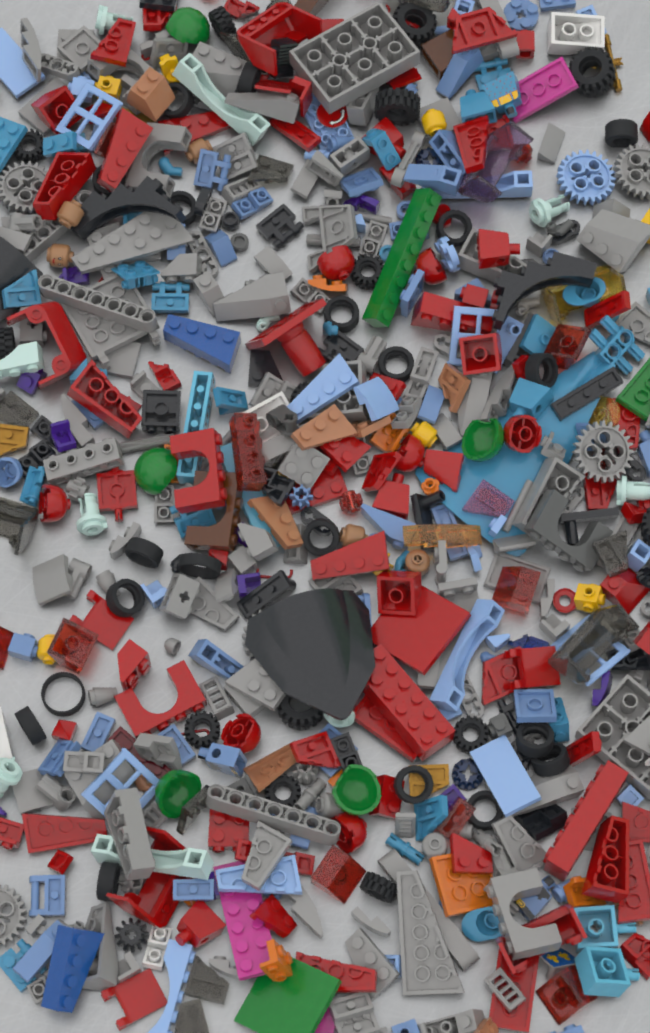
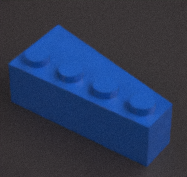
M168 314L163 328L166 341L194 353L195 356L209 361L210 364L216 367L219 366L225 372L231 374L241 343L240 332Z
M58 925L41 1007L61 1012H73L104 933Z

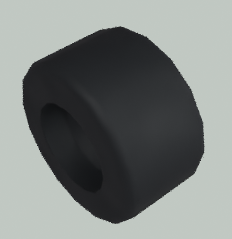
M616 119L605 125V142L608 146L628 147L637 143L638 125L636 122L629 119Z

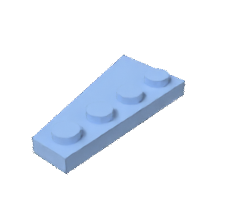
M339 353L287 407L297 414L298 420L296 422L298 425L360 383Z
M295 855L282 857L260 891L242 882L241 878L245 864L215 870L219 892L303 895Z

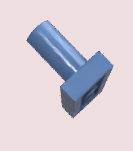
M508 315L501 330L497 332L501 339L502 364L524 324Z

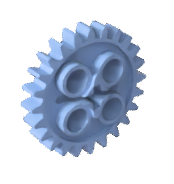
M579 150L578 155L573 151L571 156L566 155L565 160L562 159L557 169L556 177L559 178L557 184L561 185L559 190H565L564 196L570 195V201L574 198L577 199L576 204L580 201H583L584 206L587 201L590 202L591 206L595 201L600 203L602 199L606 200L607 196H610L614 189L616 178H614L615 171L611 170L613 165H607L608 159L602 160V154L597 157L596 151L592 155L589 154V150H586L585 154Z

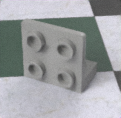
M476 577L438 583V595L470 613L476 600L479 599Z

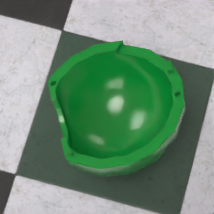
M191 7L177 9L166 25L168 33L182 43H206L210 37V24L207 17L201 11Z
M491 418V422L472 420L462 438V451L468 459L483 462L492 459L501 451L505 440L504 430L499 420L496 418Z
M155 447L143 452L134 466V476L138 486L147 494L157 495L162 493L161 491L176 476L177 460L171 454V450Z
M348 765L332 788L331 794L335 804L343 812L350 815H364L373 811L379 804L382 796L377 776L371 769L363 765Z
M171 770L159 779L155 787V802L158 809L169 818L183 816L200 797L201 781L199 776L184 770Z

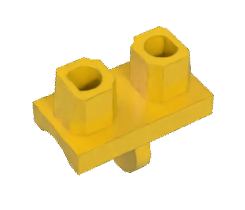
M169 54L161 56L159 58V65L162 75L169 83H180L172 75L178 64L177 57L175 55L171 57Z

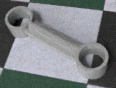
M417 130L414 132L407 152L399 167H396L393 172L391 185L402 188L405 182L403 178L408 165L413 163L418 152L423 148L427 134Z

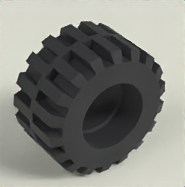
M410 0L409 3L405 1L395 9L393 18L420 50L422 44L432 39L437 26V17L435 14H432L433 10L431 8H427L428 5H422L420 1H417V3L414 0ZM405 20L419 25V29L410 27Z
M586 47L585 51L579 50L578 55H573V61L570 60V67L568 68L579 86L576 89L578 93H583L586 97L589 95L596 97V94H599V96L603 95V91L608 92L610 90L609 86L612 87L614 85L613 80H616V70L607 52L604 53L602 48L597 50L596 47H592V49ZM590 67L601 68L599 74L594 77L583 76L584 72Z
M288 695L284 697L277 707L279 717L282 718L283 723H288L292 729L295 726L297 730H301V727H305V730H308L309 726L315 727L317 721L321 722L323 719V712L313 707L304 712L292 709L290 701L293 698Z

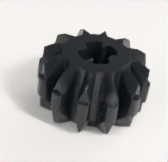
M129 918V924H126L124 920L121 921L123 928L116 927V931L119 934L114 935V938L119 940L117 946H123L124 952H127L129 947L131 953H135V947H138L140 951L143 950L140 944L147 945L148 941L144 938L149 936V932L145 931L147 929L146 924L140 926L141 920L139 919L133 924L132 918ZM130 932H134L137 935L132 940L127 936L130 935Z

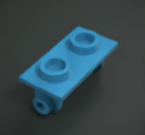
M29 466L19 501L36 508L46 476L44 467L38 466L37 469Z

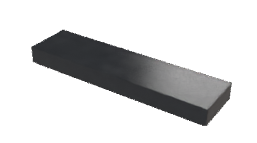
M613 366L551 403L550 407L559 421H562L622 385L624 381Z

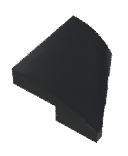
M261 464L252 478V481L279 507L285 503L295 486V480L277 474L276 469Z
M616 649L605 652L607 661L618 653ZM638 649L629 653L611 669L650 671V655L644 650Z
M557 804L514 816V819L535 841L563 828L568 818L567 811Z

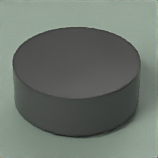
M236 233L230 239L235 252H244L249 246L248 237L243 233Z

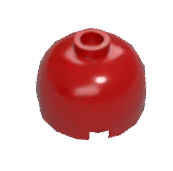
M339 245L331 248L333 251L328 254L325 251L317 260L320 272L329 280L343 281L349 277L355 267L352 251L346 245Z
M431 247L418 255L415 266L417 270L420 269L425 272L424 282L426 284L438 285L448 279Z
M515 415L506 422L503 428L505 444L518 453H529L540 444L542 438L541 426L536 422V418L530 415Z
M409 433L402 440L400 449L397 450L402 456L394 468L401 472L414 471L417 467L421 468L424 464V444L416 436Z
M43 484L41 488L45 489L44 492H40L38 503L39 514L43 513V518H40V521L42 523L57 522L65 516L67 510H70L71 501L67 499L65 491L59 486Z
M243 713L236 715L237 719L233 722L231 720L227 722L223 728L221 739L224 741V745L239 748L243 754H247L257 747L262 735L261 728L251 715Z
M345 812L331 818L341 826L339 840L336 843L340 850L345 853H352L363 846L367 838V824L364 819L358 815H350Z

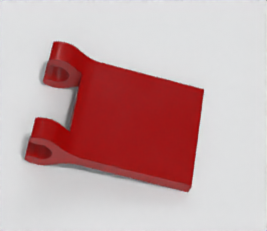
M262 74L260 81L255 84V89L288 94L293 93V79H290L289 83L268 80L269 75Z
M90 590L86 595V599L94 603V606L83 621L77 616L72 615L69 624L113 651L134 621V618L131 616L125 618L116 616L110 611L106 600L93 590Z
M555 646L509 649V651H504L505 659L517 658L520 680L509 682L510 690L561 685Z
M149 968L101 992L104 1002L115 996L125 1014V1017L116 1020L115 1024L119 1031L165 1007L168 1002Z

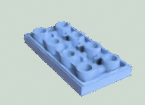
M0 28V80L16 98H19L40 82L36 81L23 61V50L3 28ZM41 72V82H42V81H43L44 79H46V78H45V75Z
M312 93L313 100L304 117L310 130L321 137V143L317 145L318 148L328 149L327 139L332 135L353 136L347 121L341 126L334 128L326 127L319 122L317 109L321 103Z
M506 735L470 752L473 761L505 817L542 800Z

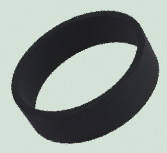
M184 553L180 555L178 564L180 572L195 578L200 576L201 579L218 578L222 563L218 559L199 553Z
M58 672L46 679L42 686L41 697L46 709L50 713L66 717L75 714L81 709L85 701V689L81 680L76 675L69 672ZM62 677L72 678L82 687V697L74 708L68 711H56L46 704L45 691L48 685L55 679Z

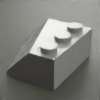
M199 42L192 55L204 65L206 73L215 87L225 97H227L228 93H238L239 78L247 61ZM177 90V95L183 96V93Z
M602 209L586 224L576 240L617 272H626L650 238V225Z
M362 360L345 361L359 383L366 382V368ZM354 389L308 417L309 420H312L335 404L349 422L368 420L366 405H359Z
M111 739L93 752L105 753L104 770L122 751V748L118 742ZM125 759L112 774L121 783L125 784L136 771ZM64 772L63 774L92 818L103 819L104 815L81 795L100 773ZM105 780L93 795L105 805L110 800L114 790L117 789Z

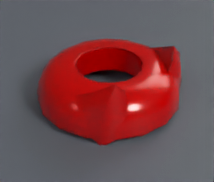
M568 588L559 589L554 593L553 606L562 613L573 611L576 607L574 602L576 593ZM565 595L570 598L568 606L560 604L559 599L561 596Z

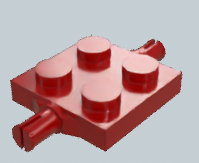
M118 466L106 473H97L96 475L99 511H115V521L119 522L120 518V522H122V511L138 508L134 470H119Z

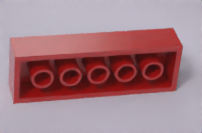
M380 644L373 649L375 669L363 693L367 694L368 699L388 719L391 726L396 729L397 733L417 754L420 760L424 761L453 741L456 730L384 646Z
M609 760L605 766L603 764L600 765L593 779L594 781L591 780L583 795L585 798L580 797L573 811L575 814L571 813L563 827L565 831H559L553 844L555 847L550 846L543 860L545 863L544 871L562 882L566 880L590 841V836L594 834L605 813L623 787L629 772Z

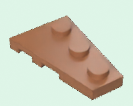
M268 496L249 499L247 504L251 508L254 507L259 514V519L262 522H266L271 529V534L284 550L301 547L304 544L286 501L279 507Z

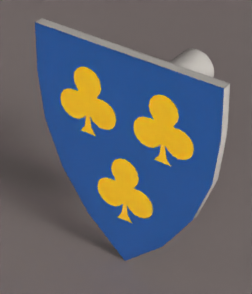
M561 947L557 951L539 956L541 960L549 965L546 974L548 979L554 978L557 968L576 965L575 957Z

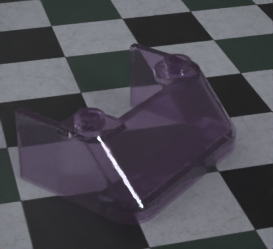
M512 121L490 133L487 139L484 169L465 174L461 179L457 192L485 203L493 202L502 194L495 186L509 162L514 159L517 160L523 153L522 148L531 143L534 138Z

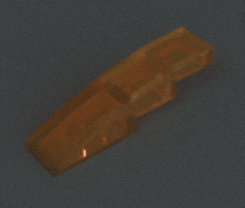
M427 524L403 526L404 547L424 545V548L438 546V540H446V548L482 545L481 529L478 525Z

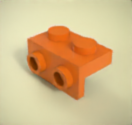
M394 412L389 414L391 421L396 417ZM390 423L374 431L368 441L383 453L394 452L398 450L401 445L399 443L400 440L408 434L410 428L392 429Z
M581 876L571 878L570 882L563 886L567 901L573 908L604 906L606 904L605 900L581 895L585 878Z
M274 939L266 941L270 960L260 963V969L272 981H284L287 977L293 975L290 965L293 963L291 954L286 952L283 946L279 945Z

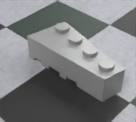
M472 228L458 254L460 264L457 267L495 283L496 276L500 277L502 270L520 275L522 267L527 266L526 263L516 256L512 257L510 255L508 265L479 269L477 250L478 230Z
M557 457L546 458L512 525L529 534L524 528L544 492L555 489L564 497H567L586 476Z
M137 788L114 790L104 815L126 880L150 878L155 869V860L151 852Z

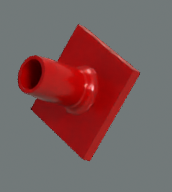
M321 298L303 304L245 344L248 350L260 348L277 339L281 342V346L303 377L309 375L324 365L326 360L308 331L304 328L303 320L327 305L325 300Z

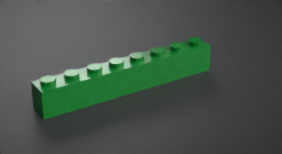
M431 188L415 189L362 319L374 328L390 326L400 301V295L406 287L442 196Z

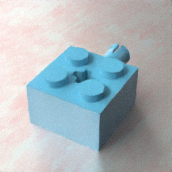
M614 905L574 908L587 935V938L575 945L576 953H580L585 946L618 948V934L636 933V922L617 923ZM593 925H595L596 929H599L597 933L591 930Z
M585 946L574 959L584 995L620 997L631 985L630 981L637 982L640 978L638 968H626L621 948Z

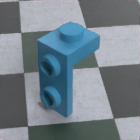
M373 128L362 138L366 145L374 148L387 171L401 162L400 156L384 130Z
M554 698L557 721L548 722V725L554 731V742L570 741L569 721L562 698Z

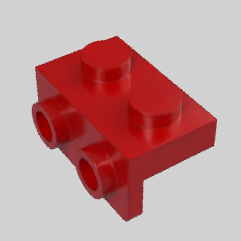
M385 774L377 776L382 796L377 807L369 812V815H379L395 820V814L400 812L402 802L394 790L395 777Z
M0 817L1 847L12 850V848L18 849L24 834V825Z

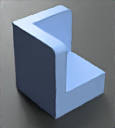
M158 580L148 586H145L144 583L141 584L144 595L152 607L155 609L160 606L167 589L162 587Z

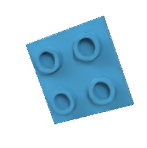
M142 260L135 261L134 264H119L117 267L111 268L113 272L124 279L121 282V286L123 289L126 288V290L138 288L140 285L142 287L153 285L158 282L156 274H160L153 266Z

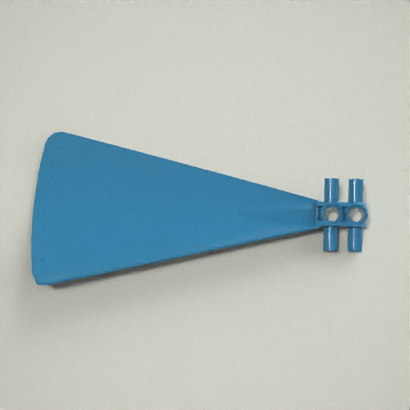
M608 315L601 318L599 323L611 335L605 339L596 328L588 333V337L599 348L596 352H591L558 374L555 384L551 387L554 398L551 403L613 366L614 368L617 366L625 375L630 373L634 367L622 355L627 351L637 362L643 359L645 355L634 343L635 338L632 331L625 329L623 326H618ZM621 334L624 336V342L620 340ZM609 347L613 351L612 356H610L608 353ZM600 398L562 421H559L550 405L536 419V422L542 429L541 441L545 435L548 436L551 431L554 432L551 442L560 444L566 450L563 462L569 464L573 456L572 451L576 450L573 443L579 442L575 438L578 435L575 427L576 423H589ZM510 406L507 409L506 416L498 418L502 428H504L506 422L513 415ZM505 441L501 451L490 460L477 462L468 459L464 455L458 491L453 492L449 486L440 483L439 490L445 494V501L441 503L490 543L494 539L526 534L514 525H512L509 533L502 531V526L493 538L488 534L491 529L488 526L494 517L498 519L501 514L508 518L526 480L534 482L544 460L548 457L540 454L542 449L540 444L529 453H518L510 449L505 444ZM462 442L443 451L463 453ZM424 464L421 468L417 467L415 474L421 484L427 478L436 479L424 473ZM521 549L505 553L515 557H519L522 554H524L527 549Z

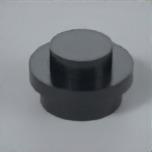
M226 212L221 219L222 226L229 230L237 228L240 223L239 216L234 212Z

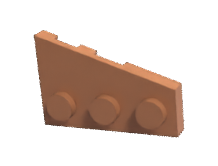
M333 404L291 434V438L303 451L321 446L324 443L336 442L342 438L357 436L358 432L338 407Z
M288 744L243 770L246 775L248 774L253 785L260 793L295 764L296 760Z

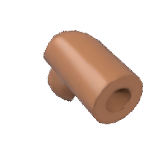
M142 774L134 781L137 789L142 792H147L152 786L151 783H147L146 778Z

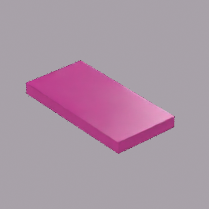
M562 56L518 81L522 104L515 107L518 114L513 117L514 122L522 121L579 88Z

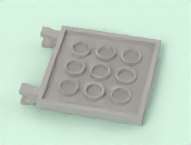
M117 274L88 287L149 308L137 287L129 290L122 288L121 282L124 279ZM60 303L93 361L99 359L103 369L108 370L111 368L109 359L106 356L107 354L147 334L154 346L161 344L160 336L156 330L144 332Z

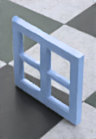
M86 83L55 130L61 134L70 132L71 130L66 128L74 114L82 116L85 119L76 131L77 143L92 151L123 106V102L90 83ZM89 92L99 97L90 112L80 107ZM104 100L113 106L102 120L95 116L94 113ZM90 121L99 127L88 141L81 137L80 134Z
M454 306L448 364L462 366L461 358H457L459 338L483 335L480 334L482 316L493 317L494 310L499 309ZM461 314L477 315L475 334L459 332Z
M590 614L550 645L555 646L557 658L574 672L586 686H590L631 651ZM591 626L601 636L588 646L577 635L586 627ZM571 639L584 649L573 659L560 649ZM606 641L618 651L607 662L595 652ZM589 655L602 665L591 675H588L578 666Z
M122 748V751L103 770V773H100L81 795L104 815L109 801L104 805L93 793L105 780L117 790L128 789L142 774L152 784L140 798L141 808H143L155 796V787L159 779L126 748ZM126 759L137 771L123 784L112 773Z

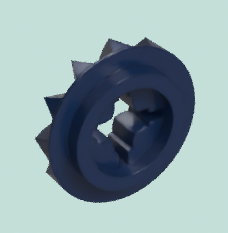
M433 148L421 149L420 153L417 154L416 164L431 165L428 160L430 155L434 159L432 165H445Z
M471 758L461 759L454 765L452 770L454 783L464 790L475 789L483 780V776ZM470 767V772L475 775H470L468 781H466L465 774H462V772H466V769Z

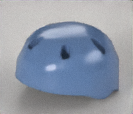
M13 457L0 458V486L7 488L15 485L23 475L21 463Z

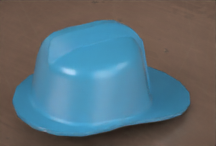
M594 277L590 288L568 285L563 290L562 296L572 306L591 307L599 303L606 291V285L601 278Z
M492 906L472 910L462 919V931L470 940L479 942L503 936L499 931L498 925L500 922L498 916H494Z

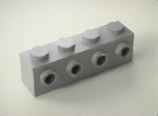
M105 438L102 442L96 444L89 443L80 449H70L61 455H51L48 459L43 460L47 481L51 485L57 486L69 482L70 479L74 480L77 476L83 478L124 465V460L119 442L115 438Z

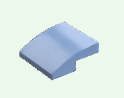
M379 377L353 387L359 405H366L371 422L400 410L393 394Z

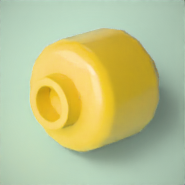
M429 109L421 118L424 132L431 137L439 129L446 130L447 128L442 111Z
M423 421L420 424L416 422L410 429L412 435L420 439L425 448L429 449L438 439L436 436L437 430L427 421Z
M47 634L39 639L37 657L44 664L52 665L62 658L63 642L57 635Z

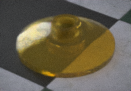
M600 397L596 408L593 410L589 424L593 425V422L597 421L600 425V421L605 420L606 425L610 421L613 423L612 427L617 425L620 418L618 403L610 397Z

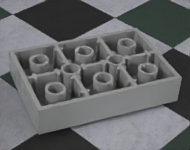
M379 1L290 50L289 62L300 78L312 82V93L328 114H331L420 64V50Z
M627 674L577 729L575 738L578 740L591 731L599 732L602 747L601 751L595 755L605 763L609 760L629 772L626 781L650 800V766H645V761L650 756L623 742L634 729L650 716V692Z

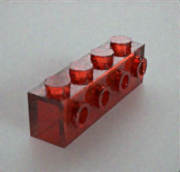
M234 413L229 420L237 489L238 491H260L267 482V474L264 473L263 467L265 458L261 452L262 438L259 436L260 422L257 421L256 413Z

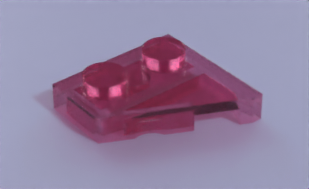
M483 479L462 508V511L500 517L501 514L503 516L507 514L515 501Z

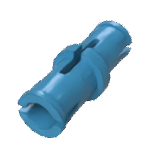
M393 832L385 842V844L398 851L401 857L405 856L417 866L420 865V862L425 857L424 854L413 848L410 842L406 843Z

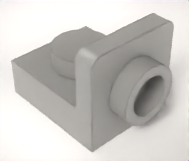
M145 371L136 373L131 378V390L142 400L143 390H160L147 377Z
M551 431L548 436L545 435L540 443V446H542L540 454L548 458L557 457L563 461L566 450L560 444L551 442L554 436V432Z

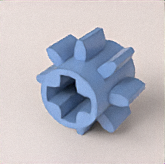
M303 484L298 488L293 487L294 494H289V499L293 500L292 506L297 505L300 510L305 506L310 507L309 500H313V495L308 494H310L311 488L306 489L303 487Z

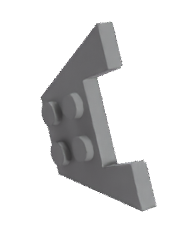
M351 204L302 207L303 222L306 225L320 221L323 250L307 256L309 272L313 274L319 270L317 260L325 251L328 254L333 251L331 248L335 246L346 245L349 247L358 240L355 211Z

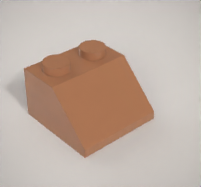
M149 67L130 89L126 102L156 122L176 97L166 78Z

